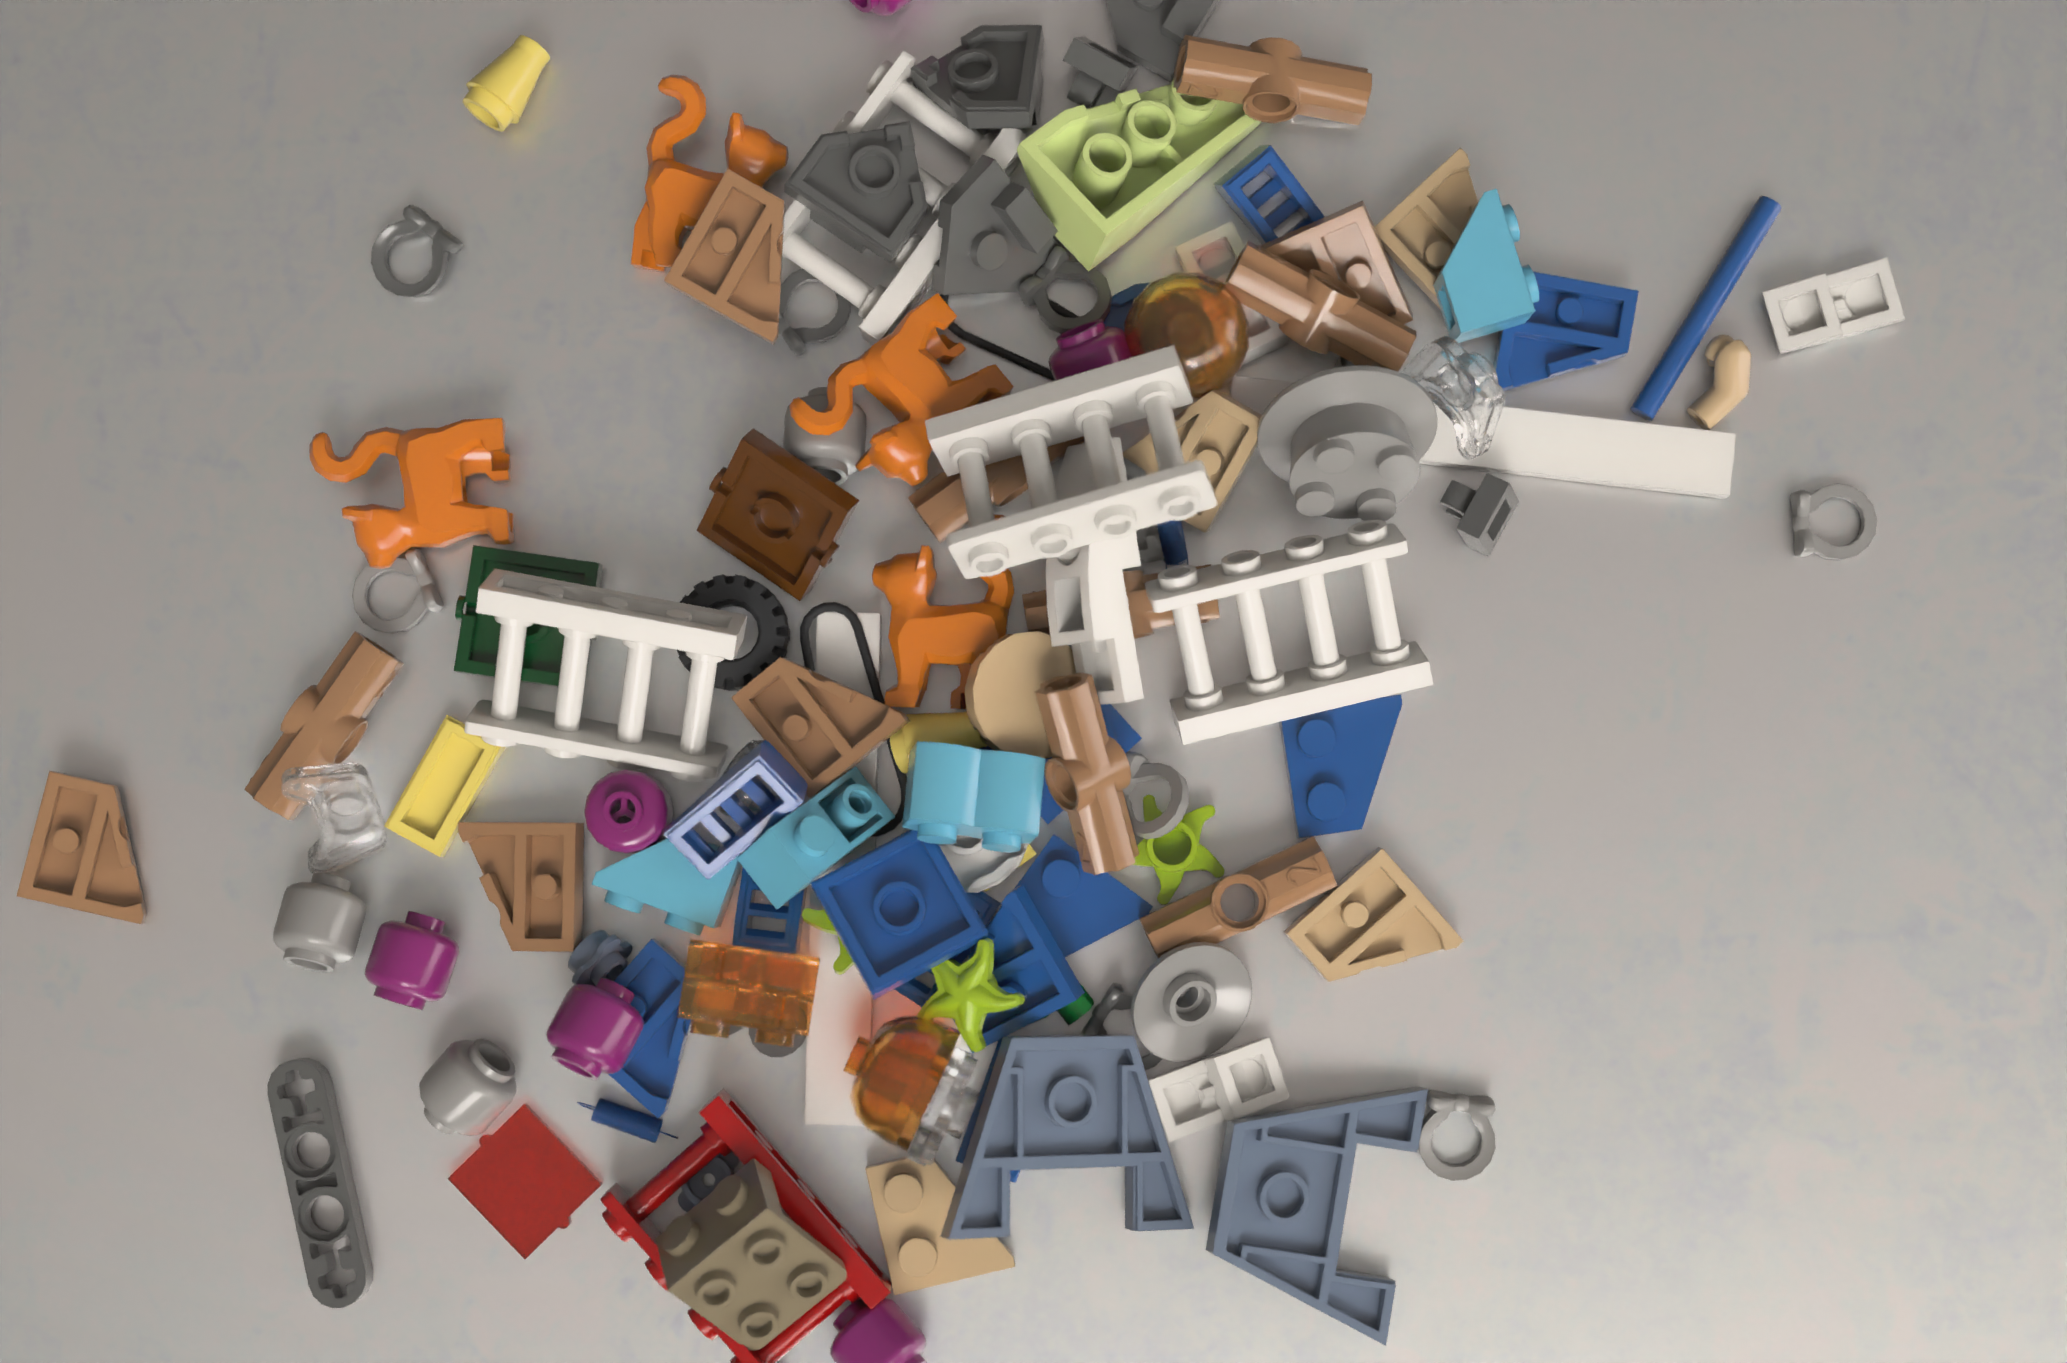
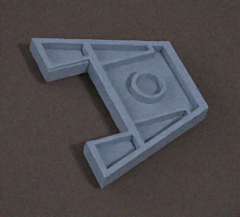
M1134 1035L1003 1036L941 1237L948 1240L1010 1237V1170L1125 1166V1229L1131 1231L1194 1229Z
M1418 1086L1228 1120L1205 1250L1386 1346L1396 1288L1395 1280L1385 1276L1338 1270L1336 1268L1357 1143L1417 1153L1428 1089Z

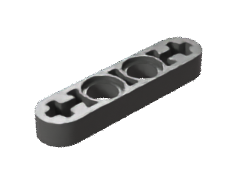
M298 1058L279 1065L272 1072L267 1084L268 1100L309 1288L313 1297L322 1305L330 1308H344L361 1299L369 1291L373 1281V1266L332 1078L328 1069L320 1062L311 1058ZM294 1070H299V1075L302 1079H313L315 1091L305 1095L307 1112L311 1114L322 1110L324 1121H310L292 1128L290 1118L304 1115L299 1097H288L285 1091V1084L295 1081ZM308 1132L321 1134L329 1143L330 1156L322 1168H309L298 1157V1143ZM329 1195L334 1197L343 1207L344 1219L336 1231H323L312 1221L311 1207L319 1196ZM345 1236H349L351 1246H344L339 1249L338 1255L343 1269H354L356 1280L347 1285V1294H342L339 1284L328 1285L326 1280V1274L336 1267L333 1249L320 1255L317 1244H331Z

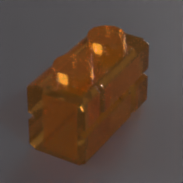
M690 939L678 1018L692 1020L690 1033L729 1039L730 1026L756 1030L755 1043L793 1048L795 1035L808 1037L820 958Z

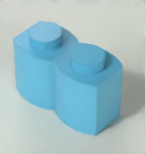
M916 742L909 754L902 827L918 831L917 839L927 843L953 844L956 843L957 835H966L982 839L981 847L987 850L1018 852L1021 850V843L1030 844L1039 835L1045 758L1008 751L979 750L948 743Z

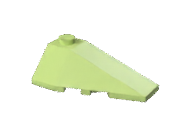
M1173 78L1171 84L1138 93L1137 89L1119 93L1115 101L1086 109L1083 104L1066 109L1020 142L1017 152L1036 202L1058 230L1054 236L1090 271L1137 235L1262 122L1247 116L1243 110V104L1177 93L1176 88L1173 87Z

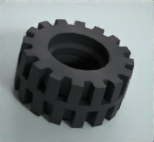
M736 574L735 576L717 575L713 576L712 580L707 582L701 581L695 585L694 590L688 596L685 595L680 603L717 610L731 606L744 608L752 614L757 622L758 637L752 650L742 658L734 660L724 659L721 662H717L714 688L739 691L777 659L786 657L788 652L787 645L788 641H790L787 615L777 597L759 582ZM677 650L678 658L690 672L692 659L686 655V651Z

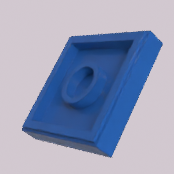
M910 829L811 883L815 895L873 1000L976 945L980 940L988 938V931L939 844L918 840V831Z

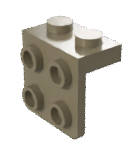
M754 1158L735 1174L727 1176L720 1181L713 1192L685 1215L675 1218L666 1227L665 1231L656 1238L667 1290L739 1344H744L749 1350H758L764 1347L847 1278L844 1262L782 1213L771 1172Z

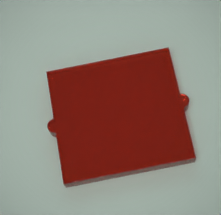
M527 1103L523 1104L493 1135L485 1134L481 1136L479 1140L481 1146L447 1178L524 1259H527L558 1227L565 1229L570 1226L572 1222L570 1216L603 1184Z

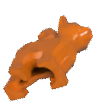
M673 74L662 78L658 84V89L663 94L678 99L681 103V110L678 114L666 119L653 128L646 147L648 157V174L645 184L646 202L634 226L631 265L634 268L664 273L666 268L672 267L682 249L683 237L687 230H693L724 176L723 173L705 171L675 160L672 149L673 145L697 131L706 115V97L698 83L686 76ZM732 113L725 139L727 169L763 188L776 171L787 165L789 157L788 147L775 140L766 131L745 125L742 114Z
M936 293L908 312L891 334L872 345L859 358L841 364L829 376L827 386L828 406L822 412L816 411L799 397L794 398L789 407L791 417L799 427L810 434L830 435L844 428L853 413L852 388L862 384L892 412L899 423L881 429L874 434L869 442L872 446L859 459L855 467L860 472L874 466L887 478H901L909 485L916 486L928 476V460L933 450L928 441L925 420L1010 395L1014 386L996 364L987 366L963 379L951 380L938 362L950 365L966 348L961 342H953L945 334L938 335L936 328L945 330L955 321L957 315L943 298Z
M503 418L463 419L439 428H416L405 431L384 427L366 432L354 445L350 454L345 457H338L334 454L331 440L327 433L321 432L314 435L309 445L310 460L315 471L329 481L347 483L366 474L381 453L396 456L399 461L404 487V508L398 509L378 504L342 508L343 518L352 521L357 545L363 551L370 567L376 569L390 568L398 556L413 547L445 548L480 534H489L495 544L507 545L515 543L512 513L499 507L475 505L467 501V477L474 474H487L494 483L511 481L510 455L502 452L505 450L506 425Z
M994 514L995 520L1006 517L1004 515ZM921 545L920 551L917 553L897 554L889 560L874 565L872 571L873 585L884 593L891 605L888 639L897 668V684L885 692L884 700L886 705L890 707H920L924 694L927 691L931 664H946L958 666L961 674L960 686L951 692L950 707L951 709H966L964 689L971 665L980 653L985 652L990 645L995 643L994 641L1007 634L1009 608L1014 595L1012 574L1008 568L994 576H979L988 584L989 588L985 598L979 602L957 605H932L930 598L937 579V572L935 569L934 552L929 545Z

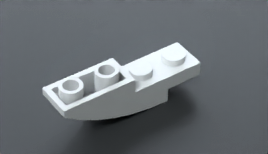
M1120 437L1112 438L1120 479L1121 482H1125L1127 477ZM1086 443L1067 447L1055 487L1058 501L1095 490ZM1136 531L1123 538L1105 539L1071 549L1058 557L1046 558L1047 613L1052 647L1072 645L1076 673L1092 674L1100 705L1125 703L1144 698L1129 612V601L1122 570L1141 566Z

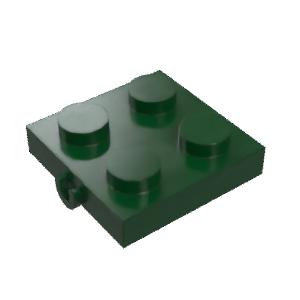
M473 545L466 595H459L456 603L455 618L457 621H461L454 671L495 678L501 624L495 620V616L476 613L478 589L494 569L600 588L603 565L596 562ZM466 603V612L463 614L464 604ZM535 623L527 627L521 682L558 687L564 635L559 632V628ZM597 636L595 638L590 639L589 654L591 648V641L596 640Z

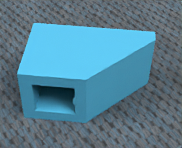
M1497 188L1483 193L1433 284L1452 345L1524 324L1535 312L1533 303L1539 301V289L1534 272L1529 265L1521 266L1514 242L1520 240V230L1515 212L1510 204L1502 206Z
M855 766L772 826L742 853L737 860L777 910L895 818V815Z
M665 839L597 871L592 885L608 890L604 901L609 904L640 914L645 903L668 912L664 921L665 924L700 936L704 925L711 928L721 927L743 867L737 860L741 853L707 880L668 839ZM706 841L715 851L721 847Z

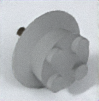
M1339 356L1334 368L1314 373L1293 383L1269 403L1258 424L1257 443L1260 455L1267 467L1275 475L1289 483L1290 491L1295 499L1296 509L1302 515L1309 517L1323 516L1334 519L1360 518L1363 521H1387L1396 513V504L1405 499L1418 482L1420 476L1419 460L1433 443L1437 431L1438 418L1431 396L1414 379L1387 368L1349 366V361Z

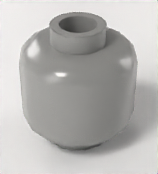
M827 387L814 388L808 392V396L801 397L800 399L805 401L812 409L822 412L828 406ZM853 402V413L843 429L830 435H815L798 426L791 417L790 407L788 406L784 418L783 448L835 484L840 485L847 481L848 476L858 471L855 465L865 454L866 414L860 405Z
M314 873L311 882H299L287 887L273 931V941L277 947L285 952L283 957L285 962L312 971L333 972L336 964L353 959L366 915V905L358 896L349 892L350 881L331 874Z
M477 1039L475 1041L460 1040L450 1044L424 1074L419 1083L420 1098L425 1105L424 1115L429 1123L437 1130L446 1134L456 1132L462 1135L474 1136L486 1131L511 1103L517 1092L514 1077L516 1072L515 1065L511 1058L499 1046L485 1039Z

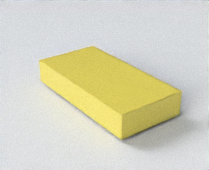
M446 715L384 827L438 857H444L458 833V822L465 821L506 748L490 745L482 740V736L465 733V723L450 715Z

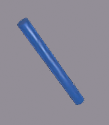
M1760 196L1631 406V411L1639 417L1653 421L1780 213L1782 207L1775 200L1766 196Z

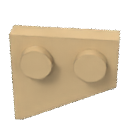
M1461 147L1375 226L1385 252L1439 309L1440 306L1433 284L1474 207L1478 203L1468 170L1470 162L1467 154Z
M1218 389L1210 391L1174 417L1184 462L1202 461L1215 492L1217 505L1214 508L1200 511L1194 516L1183 520L1204 533L1212 528L1258 445L1257 429L1262 416ZM1151 433L1123 452V457L1145 470L1146 475L1159 471Z
M1380 847L1374 850L1338 882L1337 887L1329 890L1283 931L1328 982L1359 974L1360 971L1374 967H1386L1405 962L1408 958L1441 949H1453L1463 942L1462 938L1385 850Z
M929 1151L866 1166L865 1170L894 1295L1015 1267L1013 1253L1006 1245L1004 1246L999 1238L948 1240L941 1237L956 1186Z

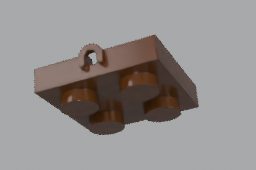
M753 428L741 439L728 467H723L711 482L709 490L715 494L696 531L801 601L812 590L823 567H828L833 559L831 557L840 547L837 541L854 512L859 499Z

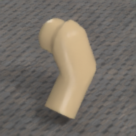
M1724 334L1714 337L1705 349L1707 362L1710 366L1714 367L1713 385L1687 408L1691 419L1703 430L1712 429L1749 392L1751 353L1742 340H1734L1731 336Z

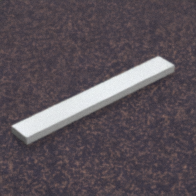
M1233 375L1229 396L1262 415L1269 403L1295 382ZM1432 398L1438 418L1437 431L1430 448L1419 460L1420 464L1726 499L1730 496L1736 433Z
M824 612L818 615L815 672L873 698L850 621L838 612ZM856 613L863 627L880 684L881 613ZM879 747L855 765L877 794ZM876 837L867 839L821 877L875 849ZM810 884V908L818 911L823 910ZM809 925L804 1124L869 1126L873 998L855 965L842 975L835 973L833 963L840 955L838 935L826 933Z

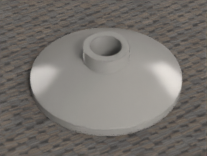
M1196 942L1168 951L1146 970L1134 991L1131 1002V1021L1135 1034L1151 1053L1168 1061H1193L1216 1052L1235 1036L1247 1017L1252 1000V984L1249 973L1243 962L1233 952L1218 944ZM1189 989L1184 996L1179 998L1185 990Z

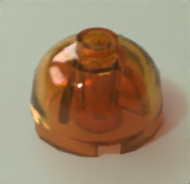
M1173 272L1150 282L1133 299L1124 321V332L1132 358L1172 345L1175 346L1189 382L1193 399H1200L1212 390H1221L1240 371L1249 349V320L1239 298L1222 281L1200 272Z
M911 1015L898 1016L885 1022L875 1033L872 1040L862 1036L858 1037L843 1071L855 1076L852 1082L850 1101L855 1116L868 1131L883 1141L908 1151L955 1048L960 1032L940 1021Z

